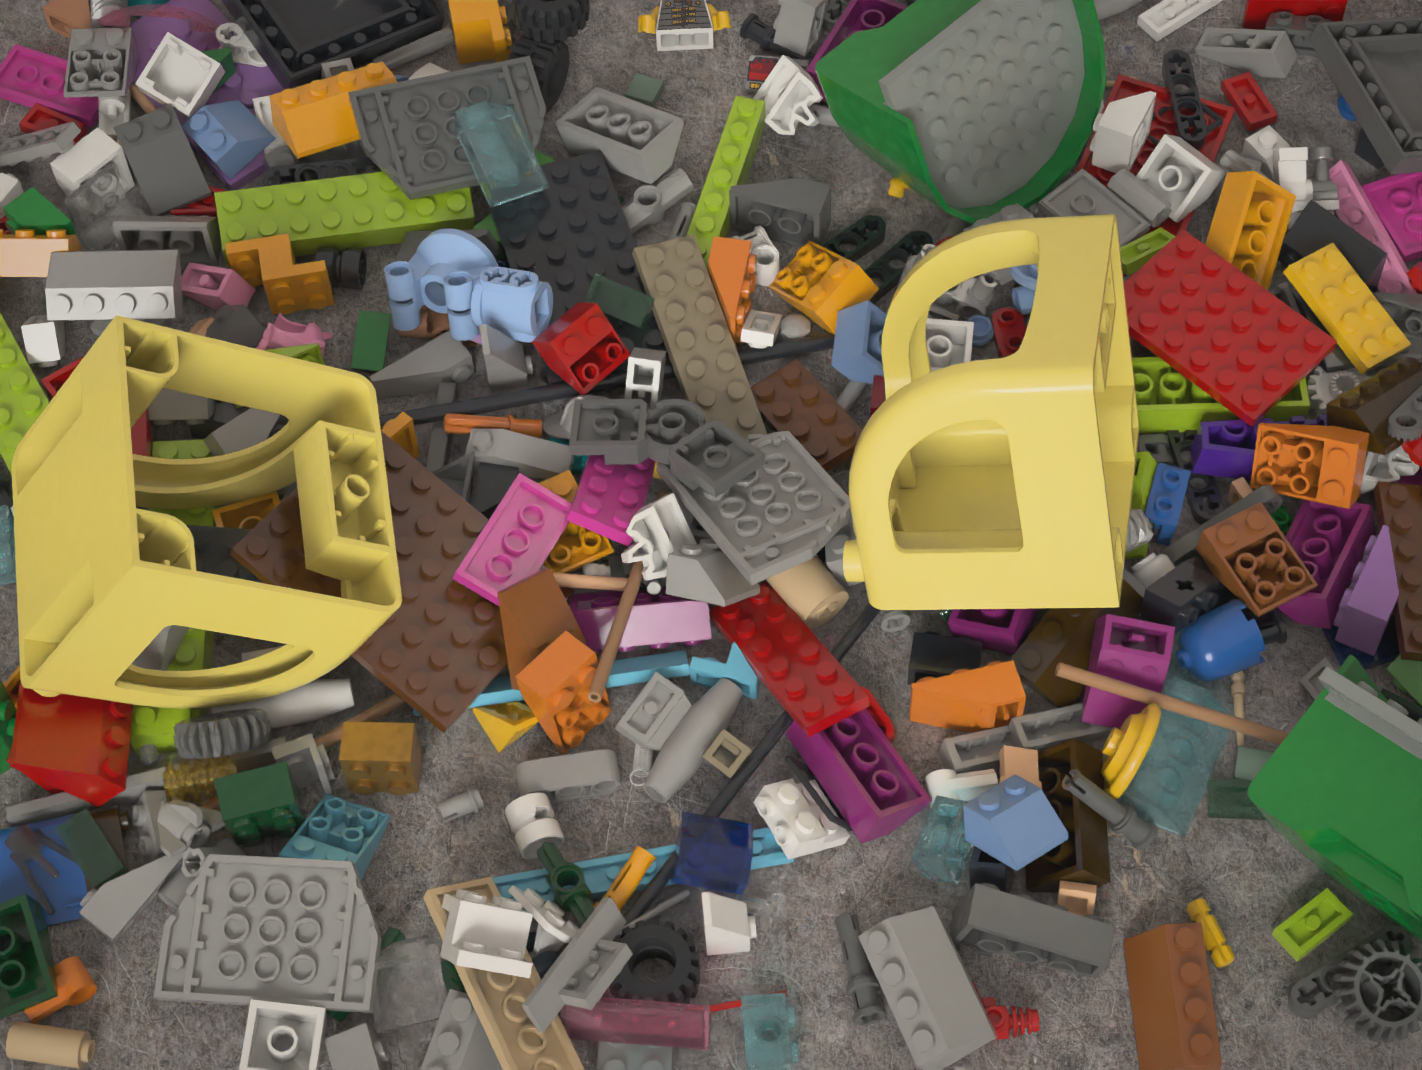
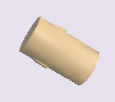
M817 554L808 561L766 579L776 593L793 609L809 629L817 628L832 619L844 607L849 597L848 592Z

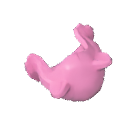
M279 313L274 325L268 323L263 338L254 348L268 350L318 343L323 357L325 342L332 338V333L322 332L320 327L314 322L308 323V325L291 322L284 318L282 313Z

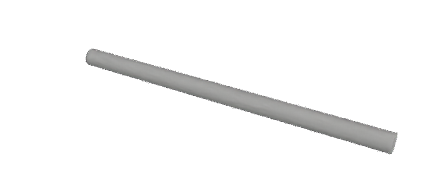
M687 889L683 890L623 926L617 937L622 936V930L627 926L633 930L636 928L635 922L641 920L646 922L690 895Z

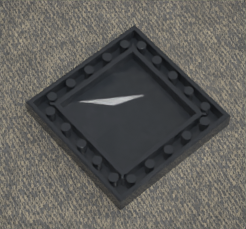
M221 0L284 90L306 85L315 80H322V63L351 58L353 68H356L359 64L363 65L371 62L374 58L441 30L444 22L443 16L431 0Z

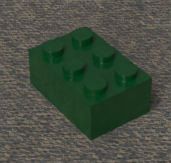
M286 761L214 779L223 822L237 845L243 844L244 847H254L263 844L265 838L277 835L281 839L293 837L306 820L299 788Z

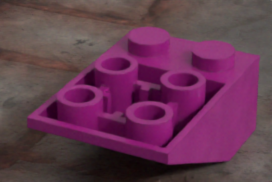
M1105 614L1097 618L1088 671L1161 693L1170 664L1175 627L1111 614ZM1086 685L1080 722L1120 729L1129 715L1141 713L1149 704Z

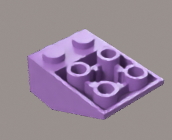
M1386 525L1382 526L1378 537L1371 535L1364 551L1365 555L1362 561H1359L1351 579L1352 583L1342 597L1339 605L1340 609L1333 623L1334 626L1339 627L1335 638L1336 641L1372 656L1376 654L1399 596L1389 527Z

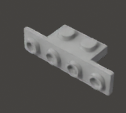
M604 897L523 1003L522 1008L539 1032H545L565 1004L592 1010L633 955L627 944L613 941L626 924V920L612 898Z

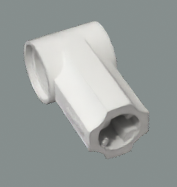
M941 769L929 773L925 778L927 792L932 799L930 802L931 811L935 815L956 813L962 809L964 804L998 785L994 769L956 774L955 771L950 769Z

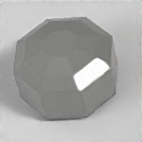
M791 314L781 321V340L789 341L810 337V321L803 315Z

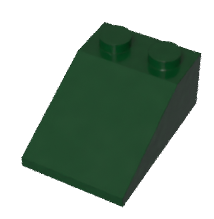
M26 893L0 903L1 1020L58 996L50 935L40 902Z

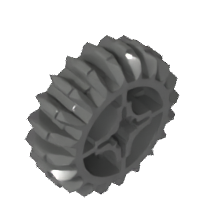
M245 708L199 715L198 717L182 720L174 726L175 735L173 736L175 747L180 757L184 759L222 757L263 747L271 740L270 721L267 719V713L260 708Z
M1376 940L1373 941L1372 946L1365 942L1359 945L1358 951L1353 949L1347 952L1346 955L1349 961L1343 960L1337 965L1343 974L1334 975L1332 980L1340 984L1341 988L1333 990L1332 995L1341 997L1343 1003L1338 1004L1335 1010L1339 1012L1347 1011L1348 1015L1343 1023L1350 1025L1356 1022V1034L1362 1035L1367 1032L1368 1040L1377 1041L1381 1037L1384 1043L1393 1042L1395 1037L1398 1040L1408 1038V1031L1415 1033L1421 1029L1418 1021L1422 1022V972L1419 970L1422 959L1415 958L1410 960L1412 949L1406 947L1399 951L1398 942L1394 941L1385 945L1384 941ZM1372 961L1389 965L1388 969L1381 972L1380 975L1375 972L1369 973L1365 970ZM1402 980H1403V982H1404V985H1405V988H1406V992L1404 991V989H1403V987H1402ZM1360 989L1362 990V992H1363V994H1364V999H1365L1364 1003H1363V1000H1362V998H1361ZM1387 1007L1391 1010L1397 1009L1402 1012L1394 1021H1385L1377 1017L1379 1012L1385 1011Z

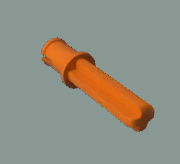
M448 413L444 416L443 428L446 433L469 435L471 428L505 429L541 438L542 421L541 419L513 418V415L510 414L507 417Z

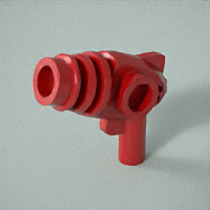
M972 981L997 1034V1038L994 1040L1009 1039L1010 1029L1013 1038L1017 1037L1018 1029L1020 1036L1025 1034V1029L1028 1035H1031L1032 1032H1039L1038 1009L1026 1007L1024 1013L1023 1008L1018 1006L1016 1014L1015 1006L1011 1005L1009 1014L1006 1005H996L995 998L985 997L981 999L974 981Z

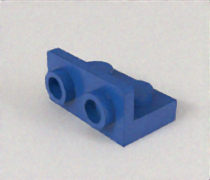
M1158 463L1144 515L1148 517L1149 522L1154 523L1153 528L1159 530L1156 543L1169 546L1178 524L1191 471L1164 463Z

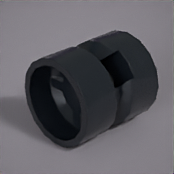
M318 247L315 261L325 260L331 287H337L341 283L344 288L363 289L367 269L364 248H346L345 251L340 252L338 247Z

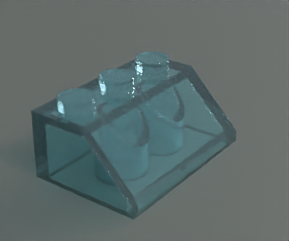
M483 101L455 111V132L490 208L549 188L547 179L513 107Z

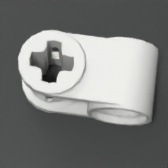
M225 23L217 28L216 39L221 45L219 49L231 48L234 63L248 64L256 67L267 66L238 24Z
M759 225L754 228L753 232L741 237L737 235L731 237L732 239L752 241V254L757 255L754 273L757 274V284L769 286L780 271L779 252L769 239L765 229Z

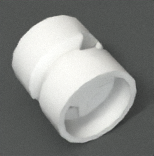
M538 792L526 794L515 799L506 807L505 815L511 831L516 834L515 841L522 858L526 860L539 859L537 849L545 842L555 843L558 849L563 846L565 839L558 821L553 819L555 816L546 794Z

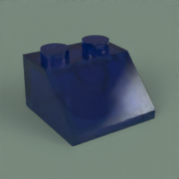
M682 811L671 883L742 895L749 883L753 855V824Z

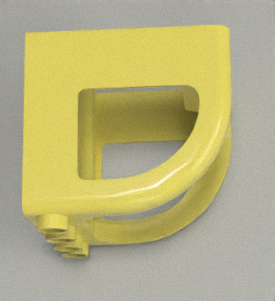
M1116 214L1024 218L986 224L962 232L929 251L914 265L901 282L888 308L881 344L886 401L874 412L863 428L855 446L849 472L850 510L856 540H846L844 544L843 570L847 582H865L869 603L874 608L880 610L1119 607L1140 428ZM1036 264L1038 277L1027 330L1019 350L1008 357L970 361L931 372L926 339V321L931 304L952 287L980 274L1009 267Z
M116 315L19 442L12 460V490L20 677L24 688L33 689L42 696L55 697L60 694H68L140 706L177 709L222 707L265 699L312 682L342 664L401 606L402 593L377 396L372 383L361 374ZM163 388L277 413L289 419L288 423L280 431L265 441L225 455L197 459H165L132 454L131 428ZM297 481L306 569L341 580V598L196 571L194 539L189 528L174 516L138 509L136 506L158 509L221 506L263 496ZM170 625L286 644L262 656L211 669L162 671L145 669L132 664L161 630Z

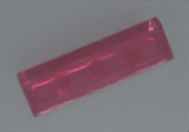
M601 997L592 1010L566 1004L560 1010V1020L570 1039L700 1050L708 1049L710 1044L712 1021L710 1006Z

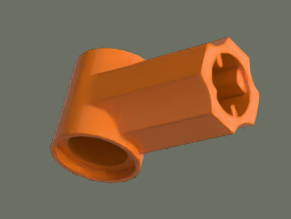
M72 956L56 964L54 969L58 996L24 1010L31 1023H38L66 1005H80L92 998L96 993L97 985L80 957Z

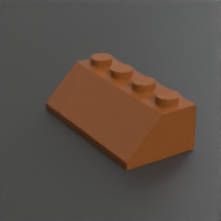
M1202 923L1163 924L1123 940L1139 1070H1220L1222 1060Z

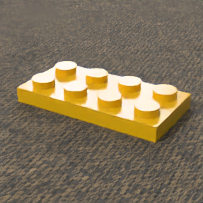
M1334 243L1289 265L1283 272L1361 375L1402 353L1411 345Z

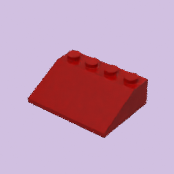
M20 678L10 767L97 807L102 806L126 789L133 704L68 694L46 697L38 694L33 689L24 688Z

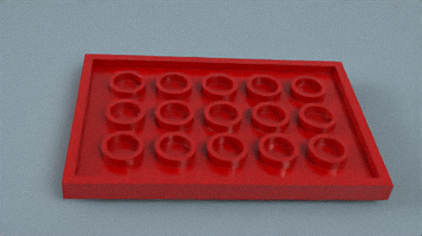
M1182 230L1124 282L1129 335L1251 427L1335 349L1337 343L1327 333L1185 230Z

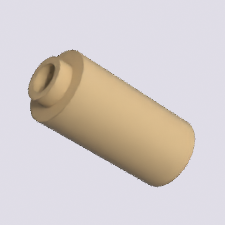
M13 1022L6 1040V1055L8 1058L82 1069L86 1062L90 1063L95 1053V1041L91 1040L90 1033L87 1031L34 1023Z

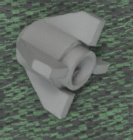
M181 799L165 803L160 808L157 818L161 851L172 858L182 851L185 852L188 847L203 846L210 836V830L214 832L225 825L221 813L217 810L196 806Z

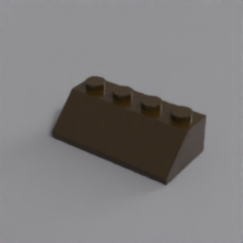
M1413 357L1400 358L1398 362L1386 369L1380 370L1379 373L1360 382L1359 385L1351 390L1341 393L1339 397L1326 404L1327 426H1338L1369 433L1367 451L1386 455L1402 445V438L1399 441L1397 437L1392 438L1388 434V421L1390 415L1422 385V362H1418Z
M1122 579L1119 607L1050 608L1009 660H1014L1021 682L1056 708L1074 705L1084 693L1086 685L1055 676L1057 664L1061 662L1088 671L1096 619L1105 614L1141 620L1140 613L1143 597Z
M1076 738L1038 753L1039 781L1042 782V791L1067 830L1068 839L1025 866L1026 890L1029 892L1058 893L1060 880L1097 885V887L1111 882L1107 820L1062 787L1064 777L1067 775L1074 779L1069 772L1077 769L1102 790L1105 789L1104 777L1101 774L1103 766L1102 751Z

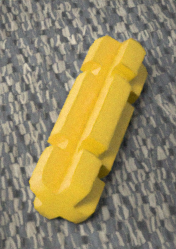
M1205 899L1193 900L1188 904L1187 912L1192 921L1202 923L1204 944L1208 951H1212L1210 956L1215 966L1218 968L1228 966L1234 962L1235 955L1230 945H1225L1226 938L1214 915H1209L1211 909Z

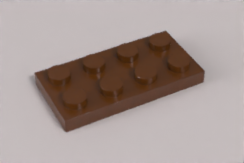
M795 359L750 387L760 415L774 432L789 431L826 472L853 456L862 429L798 359Z

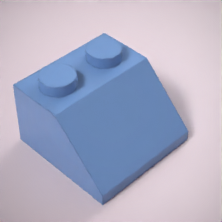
M239 100L204 105L182 125L186 133L230 180L276 139Z
M869 300L838 311L831 366L851 381L873 384L874 375L884 376L881 344L887 314Z
M1016 774L963 805L965 841L1016 871L1068 839L1067 830L1042 789Z

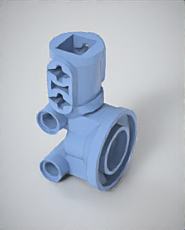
M447 228L430 233L420 243L416 253L408 262H392L384 269L393 327L400 331H409L420 326V309L423 305L438 313H448L451 337L458 341H467L475 338L479 334V325L487 324L516 341L532 342L547 329L553 310V292L549 283L539 281L538 276L530 271L498 267L496 259L490 250L476 237L461 230Z

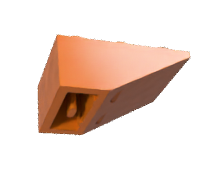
M714 236L708 259L709 277L737 350L739 343L744 344V342H741V333L745 318L748 317L752 308V299H749L750 293H755L757 274L754 273L757 255L752 254V241Z
M1259 423L1250 488L1258 489L1265 485H1271L1278 494L1350 509L1360 497L1369 433L1338 426Z
M567 631L563 632L515 676L523 699L561 755H565L571 748L577 747L584 739V736L596 725L603 723L612 711L606 688L600 702L594 703L587 698L598 666L596 653Z
M1014 660L1007 662L993 661L981 668L973 670L959 669L947 676L938 678L924 677L916 683H912L909 720L966 733L1009 725L1012 718L1023 716L1026 700Z

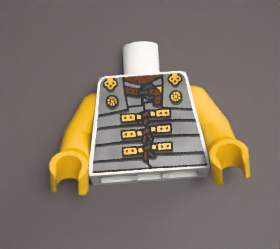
M661 0L660 6H656L650 14L638 16V33L643 31L651 34L656 33L657 51L713 49V31L721 30L724 27L731 28L729 12L717 11L712 4L706 3V0Z

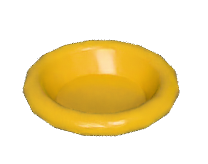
M1155 703L1145 707L1141 713L1129 715L1120 729L1114 727L1103 746L1102 753L1106 754L1101 769V774L1106 781L1104 791L1114 799L1119 798L1127 789L1153 741L1161 718V709Z

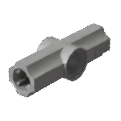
M675 168L653 185L648 184L638 187L634 192V199L622 207L632 234L645 225L659 223L664 217L665 210L694 190L693 183L681 168Z

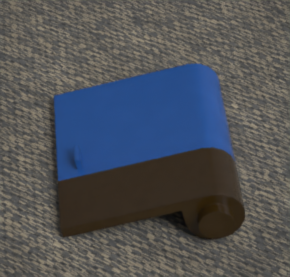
M116 804L0 830V903L26 893L40 902L47 927L84 919L79 912L83 908L80 903L85 895L92 888L98 890L104 883L129 872L124 845L126 831L131 830L128 810H121L120 805Z

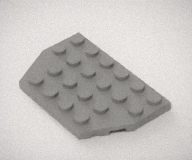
M789 431L773 432L767 435H748V440L746 441L765 453L766 464L716 498L700 486L693 491L671 474L670 464L656 463L660 477L751 586L812 559L852 517L849 496Z
M222 854L208 855L200 868L199 876L186 889V896L175 913L173 915L170 914L164 923L153 998L164 1001L250 1006V1001L253 999L322 1007L330 1011L373 1013L382 938L356 866L352 861Z

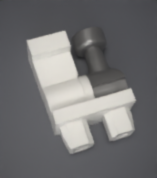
M1308 147L1278 148L1273 151L1275 183L1296 196L1286 231L1291 229L1311 200L1333 215L1334 211L1339 210L1338 188L1330 180L1328 161L1334 159V147L1309 149V160L1315 162L1314 179L1306 178Z

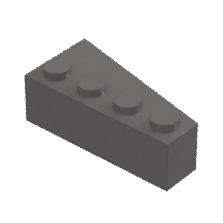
M975 883L954 908L949 935L958 951L962 944L977 947L978 955L992 957L993 953L1012 954L1013 958H1015L1014 962L1028 965L1029 963H1039L1042 960L1047 961L1048 969L1097 978L1109 966L1115 926L1104 923L1097 916H1081L1069 912L1066 907L1061 905H1045L1034 901L1032 897L1025 894L1013 895L1000 891L997 886L992 884Z

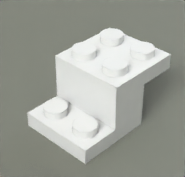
M457 889L456 895L445 893L442 908L449 911L440 956L458 966L530 978L533 963L525 960L524 954L533 914L522 910L523 903L516 902L510 898L492 895V900L489 902L487 901V896L479 895V893Z

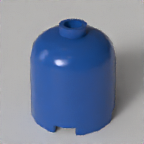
M1238 599L1229 601L1198 616L1191 626H1186L1179 632V650H1176V657L1184 670L1189 669L1198 679L1210 682L1265 662V659L1259 654L1266 650L1262 634L1255 619L1247 621L1241 611L1246 608L1245 604Z

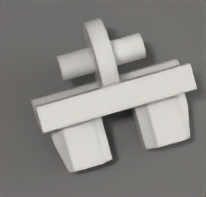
M128 90L126 96L99 97V129L116 142L117 135L113 127L131 120L130 90Z

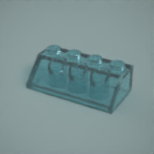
M1173 676L1165 695L1230 714L1207 689ZM1160 708L1161 718L1153 741L1137 773L1121 795L1120 803L1131 804L1137 814L1143 819L1152 820L1156 826L1185 837L1230 729Z

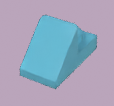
M735 642L732 644L726 664L712 657H692L689 666L690 684L710 689L721 678H725L735 683L742 690L743 697L757 700L758 677Z

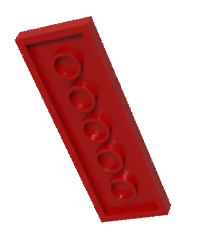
M768 581L759 584L760 594L725 607L718 605L709 610L711 621L731 645L733 642L738 645L755 674L808 738L870 706L868 695L793 609L776 593Z

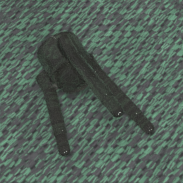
M23 824L7 837L5 845L12 851L9 857L18 865L49 915H53L55 912L24 860L27 862L35 860L53 878H58L59 872L41 855L44 849L42 843L77 864L82 862V858L47 837L39 828L33 831L26 824Z

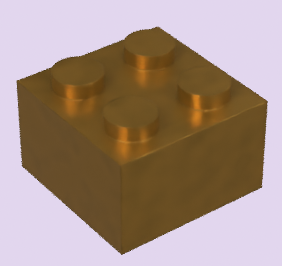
M343 722L339 761L349 791H354L361 795H370L374 792H389L398 796L407 795L408 793H419L423 754L415 723Z

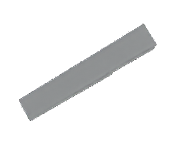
M1083 703L1015 717L1011 719L1007 726L943 739L938 754L944 769L953 770L956 774L988 769L996 770L1000 769L999 752L1004 745L1038 750L1039 753L1073 738L1084 743L1107 738L1113 728L1080 722Z

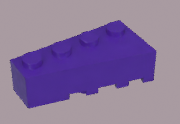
M1327 414L1319 415L1317 419L1305 420L1304 416H1293L1289 421L1273 422L1272 418H1261L1253 427L1243 420L1201 422L1191 446L1192 473L1234 479L1244 477L1245 480L1251 481L1259 423L1327 426Z

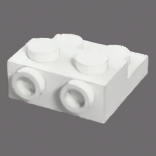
M793 778L764 785L754 801L758 813L765 820L777 844L782 848L788 860L843 845L850 837L846 829L828 820L802 783L796 784ZM815 780L809 781L831 812L837 816Z

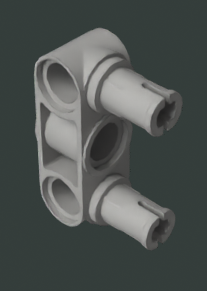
M925 244L918 255L907 258L898 287L914 265L929 251L934 249L935 245ZM996 271L981 274L978 279L973 277L963 281L938 297L932 305L958 314L959 318L966 321L975 315L985 316L987 308L993 299V290L998 284L999 274Z

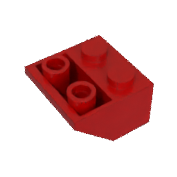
M578 302L532 341L548 367L581 395L588 393L630 356L627 348L597 303Z

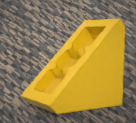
M517 701L472 708L474 715L499 753L539 723L531 709Z

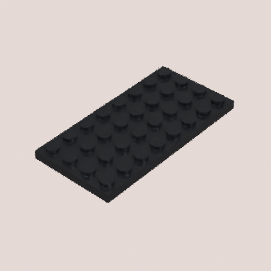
M601 150L536 166L533 168L532 174L481 185L509 268L533 272L538 276L539 281L548 282L552 288L553 310L548 327L578 302L597 303L630 354L633 348L636 347L666 351V359L669 358L632 255L633 249L637 246ZM539 353L549 384L565 382L548 367ZM628 358L611 373L627 370Z

